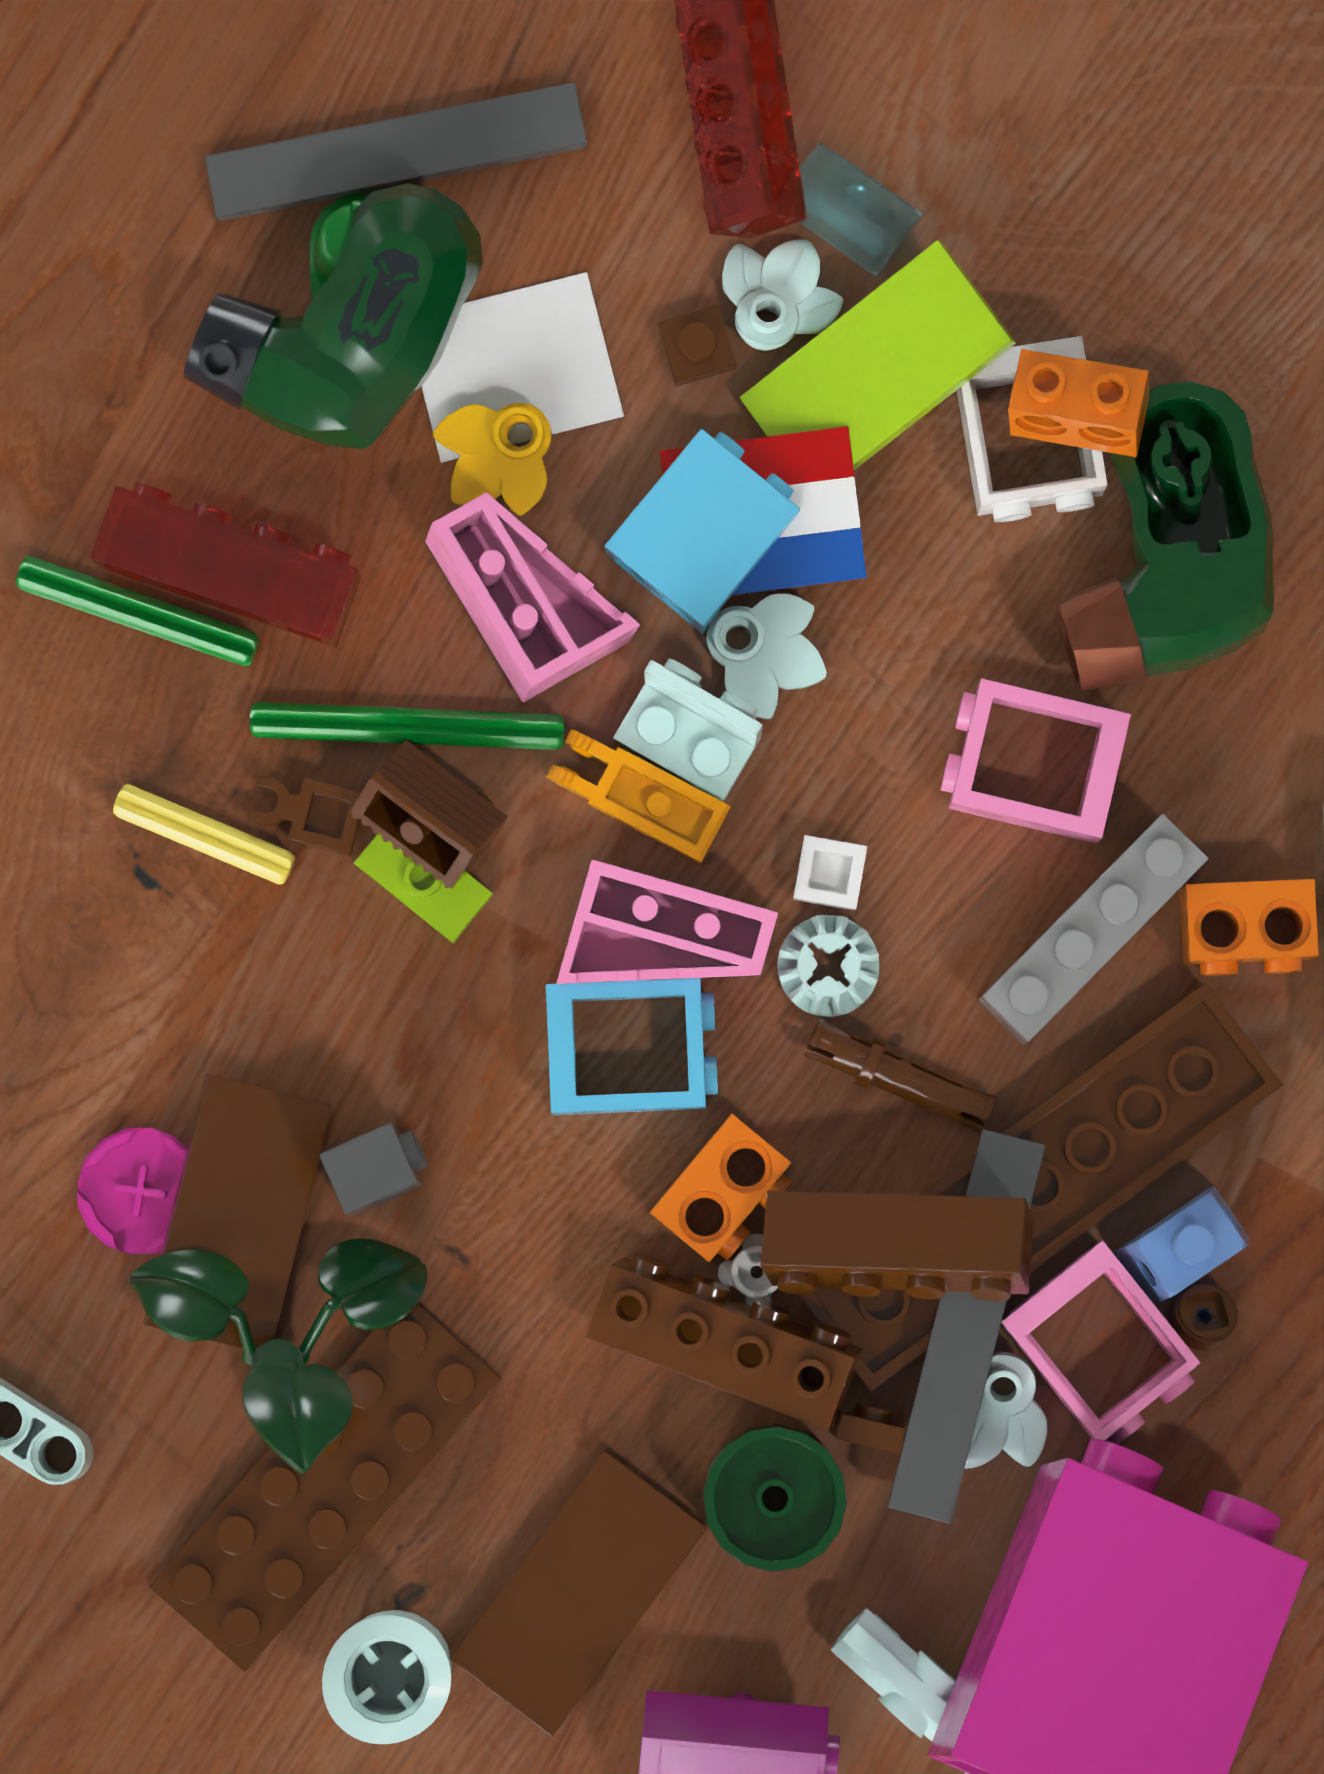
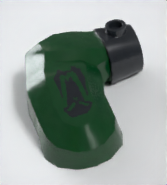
M406 183L371 192L353 211L334 271L316 293L304 317L282 318V310L223 293H217L208 307L192 343L183 372L184 378L237 409L244 408L280 430L328 446L364 449L372 445L383 435L408 401L427 380L441 359L461 307L474 287L483 266L481 236L462 206L436 189Z

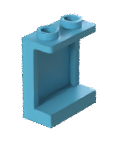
M703 429L696 434L604 546L606 557L701 634L708 630L709 624L717 616L721 607L800 512V508L789 500L794 490L773 473L764 480L740 460L745 450L734 440L722 432H719L713 438Z

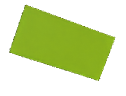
M937 240L739 398L767 437L848 426L853 469L855 470L1009 350L1016 342L944 243Z

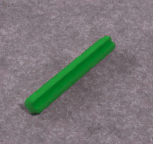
M25 556L19 566L16 585L28 593L244 667L250 666L256 655L259 637L252 631L33 556Z

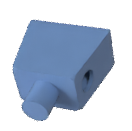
M1213 1184L1112 1253L1152 1303L1155 1304L1176 1295L1248 1246L1249 1236ZM1145 1265H1146V1266L1148 1267V1269L1151 1271V1273H1152V1275L1154 1276V1278H1153V1277L1151 1276V1274L1148 1272V1270L1146 1269Z

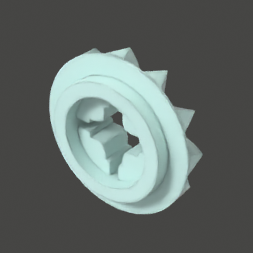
M817 915L794 927L785 938L778 956V976L786 995L802 1010L823 1017L840 1016L858 1008L871 995L879 976V953L868 932L855 922L844 916ZM811 943L817 950L822 949L828 955L836 950H842L846 945L850 948L844 955L845 959L840 965L841 971L845 974L843 978L850 984L848 987H845L840 980L836 982L830 976L823 978L821 981H815L811 986L807 984V981L813 976L812 972L818 965L813 957V951L808 947Z

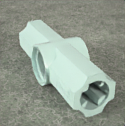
M866 1607L843 1630L830 1647V1650L880 1694L878 1700L905 1726L920 1738L925 1735L932 1741L956 1680L925 1652L920 1650L917 1653L900 1638L901 1636L876 1613L873 1614Z

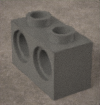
M391 1122L319 1154L344 1213L356 1216L425 1185L419 1172L429 1168L428 1161L415 1133H412L410 1130L402 1133L399 1126Z

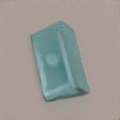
M821 142L789 178L777 202L778 207L875 275L882 272L923 215L920 211Z

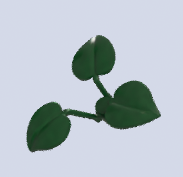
M357 1238L336 1244L323 1255L317 1274L320 1287L332 1298L324 1303L302 1344L297 1348L291 1342L284 1339L269 1340L259 1348L254 1345L247 1316L243 1310L236 1307L248 1294V1278L235 1263L222 1255L205 1250H179L165 1253L137 1268L132 1273L129 1284L138 1294L146 1314L153 1323L164 1332L180 1340L191 1342L209 1340L225 1331L229 1319L236 1324L243 1348L241 1359L244 1363L251 1365L250 1372L244 1380L242 1388V1404L245 1413L268 1446L291 1467L304 1474L311 1468L320 1454L342 1434L350 1421L353 1411L352 1392L347 1383L337 1373L322 1365H305L309 1362L310 1352L330 1317L336 1310L342 1308L347 1320L357 1328L369 1330L393 1325L407 1316L417 1305L424 1293L428 1274L426 1265L418 1257L378 1240Z

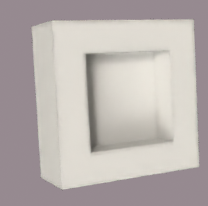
M804 835L793 900L856 911L867 846Z

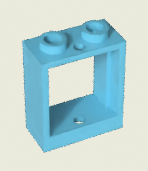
M700 978L546 984L552 1115L706 1109L705 1095L718 1094L716 1056H704L703 1031L715 1030L714 992L701 993ZM685 997L689 1091L577 1096L575 1001Z

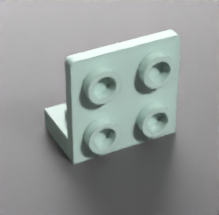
M669 658L664 667L650 660L644 670L645 684L615 733L613 741L669 774L724 802L761 740L763 725L756 721L757 718L755 716L758 710L728 691H724L720 699L701 689L702 686L699 684L702 677L673 659Z

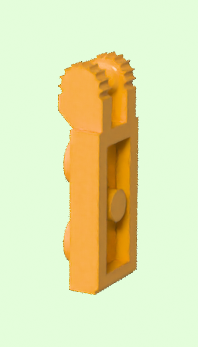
M570 730L565 743L571 747V750L581 756L607 765V768L597 786L581 778L573 770L552 764L546 775L547 779L589 800L588 805L701 864L731 806L619 747L615 751L576 730Z

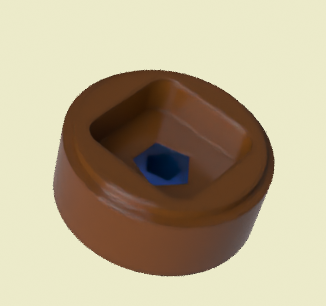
M1207 1282L1194 1283L1186 1287L1174 1301L1170 1310V1325L1188 1347L1201 1351L1213 1350L1221 1346L1234 1331L1238 1321V1311L1234 1300L1223 1288Z

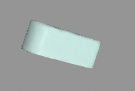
M0 1377V1403L7 1401L14 1404L22 1416L21 1428L14 1437L5 1438L0 1436V1455L40 1481L51 1485L65 1484L82 1477L90 1468L93 1460V1445L89 1436L73 1423ZM56 1436L67 1438L76 1449L75 1464L68 1472L53 1470L45 1458L47 1444Z

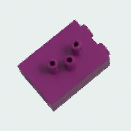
M646 1690L639 1774H837L840 1736L828 1735V1707L755 1701L754 1697L747 1693H737L731 1698Z

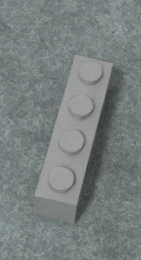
M1162 814L1006 971L978 1002L1022 1045H1025L1209 858Z

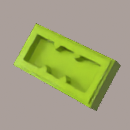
M377 834L354 862L359 869L453 944L493 896L491 891L468 873L453 888H445L442 880H434L432 872H424L422 865H414L412 857H404L402 849H394L392 842H384L381 834Z

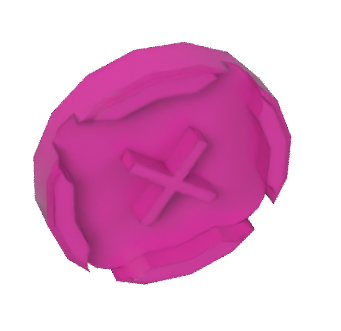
M125 1128L102 1139L86 1156L78 1180L77 1203L87 1228L106 1246L128 1254H153L161 1252L187 1146L176 1136L154 1128Z

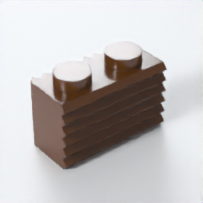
M407 740L373 773L351 809L353 819H361L363 826H371L373 834H381L384 842H392L394 849H402L404 857H412L414 865H422L424 872H432L434 880H442L445 888H453L488 850L508 818L507 815L493 805L487 796L473 791L445 770L435 757L421 752Z

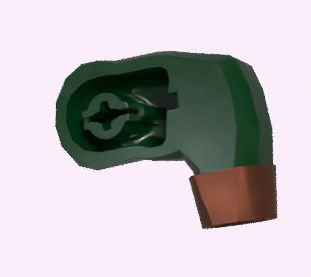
M1192 381L1158 385L1149 390V401L1137 457L1110 453L1132 512V546L1137 568L1120 582L1116 577H1113L1055 603L1063 645L1071 671L1080 691L1144 681L1146 679L1145 676L1189 670L1238 650L1263 633L1274 611L1273 529L1271 513L1254 460L1252 436L1245 412L1222 390Z

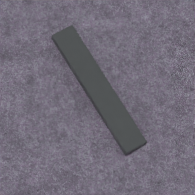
M575 82L209 155L205 156L216 217L219 222L386 189L406 183L411 184L588 148L576 86Z
M982 1129L965 1196L1026 1198L1030 1209L1046 1145ZM946 1292L945 1296L939 1299L887 1505L888 1508L951 1524L1007 1300L984 1301L973 1297L971 1292Z

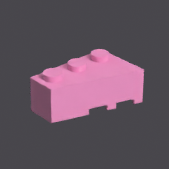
M487 492L431 524L425 541L523 703L631 642L640 624L626 612L621 613L593 588L594 584L580 572L576 574L547 549L548 545Z
M591 860L556 984L761 975L779 912L601 861Z

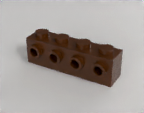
M767 1191L760 1265L772 1286H778L780 1291L794 1295H810L816 1292L817 1287L842 1288L844 1293L857 1297L878 1296L881 1293V1289L906 1290L908 1295L920 1299L943 1298L946 1292H971L973 1297L980 1300L1005 1301L1010 1298L1011 1294H1029L1034 1219L1026 1198Z
M634 1253L632 1260L622 1257L612 1264L588 1330L587 1338L827 1431L837 1421L863 1348L849 1343L851 1338L849 1333L820 1322H815L812 1329L788 1320L790 1311L765 1300L754 1299L752 1306L728 1297L730 1288L709 1278L694 1276L691 1283L668 1274L669 1264L649 1255Z

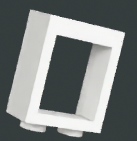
M1082 336L1011 347L956 390L977 516L993 513L994 522H1009L1030 517L1032 515L1031 507L1056 504L1057 512H1072L1094 506L1093 497L1103 495L1108 484L1102 451L1078 447L1083 477L993 491L976 393L978 389L1014 384L1021 349L1086 360Z

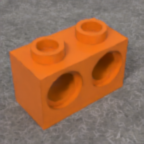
M1021 349L1008 407L1010 435L1137 457L1149 401V371Z
M1315 879L1186 884L1179 889L1183 965H1199L1200 976L1239 974L1238 963L1263 962L1264 973L1267 974L1302 972V960H1312L1319 956ZM1271 911H1284L1294 919L1297 932L1291 944H1277L1268 937L1265 930V920ZM1218 913L1230 921L1233 927V937L1228 946L1214 947L1204 940L1201 934V922L1206 914Z
M731 1114L650 1211V1214L708 1263L717 1253L727 1261L751 1233V1230L743 1225L742 1222L757 1204L766 1209L767 1191H785L792 1183L783 1174L791 1162L735 1115ZM738 1150H752L759 1154L764 1162V1175L753 1186L744 1187L737 1185L730 1179L727 1173L728 1159ZM698 1199H711L718 1203L723 1211L724 1221L722 1227L711 1236L696 1235L687 1226L685 1219L686 1211Z

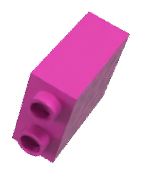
M1090 1439L1081 1463L1065 1458L1041 1465L926 1756L968 1774H1228L1309 1562L1272 1546L1282 1519L1275 1513L1237 1496L1209 1490L1199 1515L1153 1495L1163 1471V1467L1160 1464L1120 1445L1100 1439Z

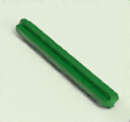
M256 702L252 704L249 721L250 732L256 738L403 744L407 740L411 744L558 750L563 747L565 737V721L563 716L542 713Z

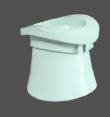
M387 1610L369 1615L345 1631L332 1647L325 1662L322 1677L324 1701L335 1723L352 1737L373 1744H392L405 1741L427 1729L443 1710L451 1687L452 1661L449 1659L448 1645L440 1631L421 1616L402 1610Z

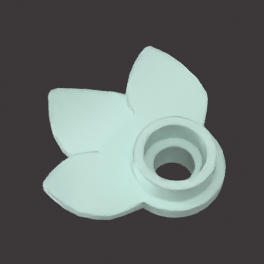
M808 240L784 242L771 250L766 258L741 243L736 244L729 251L722 273V289L727 297L737 306L735 313L736 329L739 335L751 347L763 351L776 349L788 343L794 334H818L824 331L837 318L843 304V298L827 288L817 287L820 275V259L811 242ZM768 311L777 315L778 319L773 322H765L756 313Z
M791 594L769 595L752 609L745 606L725 608L712 620L707 630L709 652L719 664L725 667L726 691L754 706L758 710L755 714L757 718L768 720L772 718L777 706L779 688L784 690L803 689L817 684L826 678L827 672L818 650L808 639L801 635L813 616L814 606ZM733 628H743L749 633L751 641L746 648L736 650L727 644V633Z
M1009 1352L993 1354L965 1469L978 1467L989 1462L1002 1449L1021 1465L1030 1467L1036 1462L1044 1449L1047 1437V1417L1033 1399L1036 1391V1377L1029 1363L1016 1354ZM1007 1377L1015 1383L1016 1388L1009 1395H999L992 1389L991 1384L997 1378Z

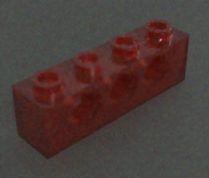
M674 0L676 26L681 41L686 75L685 86L690 101L695 134L694 146L699 161L704 194L703 206L707 216L709 234L753 238L806 220V206L774 0Z

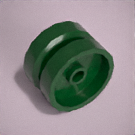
M779 1424L749 1428L727 1441L710 1463L703 1489L707 1524L721 1548L746 1566L770 1572L800 1568L822 1555L840 1532L847 1506L843 1474L827 1448L805 1431ZM770 1486H780L787 1493L785 1495L787 1503L780 1510L774 1506L766 1508L762 1503L763 1492Z

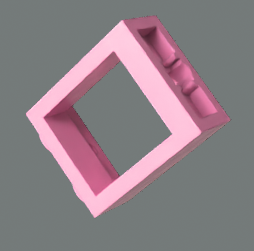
M981 678L976 694L964 692L955 729L966 731L961 756L949 753L940 789L941 791L952 793L948 809L1097 844L1103 837L1131 714ZM992 703L1098 728L1077 816L971 791Z
M1103 1241L1095 1242L1004 1315L1001 1321L1003 1329L1090 1438L1106 1440L1109 1437L1114 1444H1119L1144 1424L1145 1420L1139 1412L1159 1397L1166 1405L1186 1391L1195 1382V1379L1189 1372L1200 1364V1361ZM1103 1274L1171 1360L1098 1418L1030 1332Z

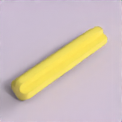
M130 784L122 787L115 800L113 813L118 818L276 884H284L293 868L295 856L290 851Z

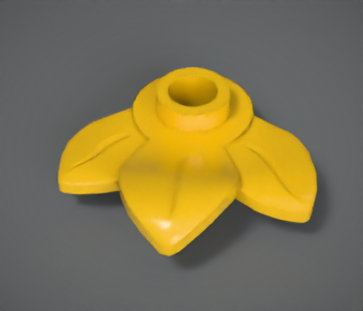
M513 403L497 412L479 404H471L449 414L435 428L433 437L442 446L460 455L451 480V501L454 504L463 506L487 492L495 500L502 495L510 509L518 516H522L540 501L548 481L542 458L550 447L552 430L548 419L538 408L527 403ZM520 424L529 426L532 430L530 442L523 447L512 445L509 440L512 428Z

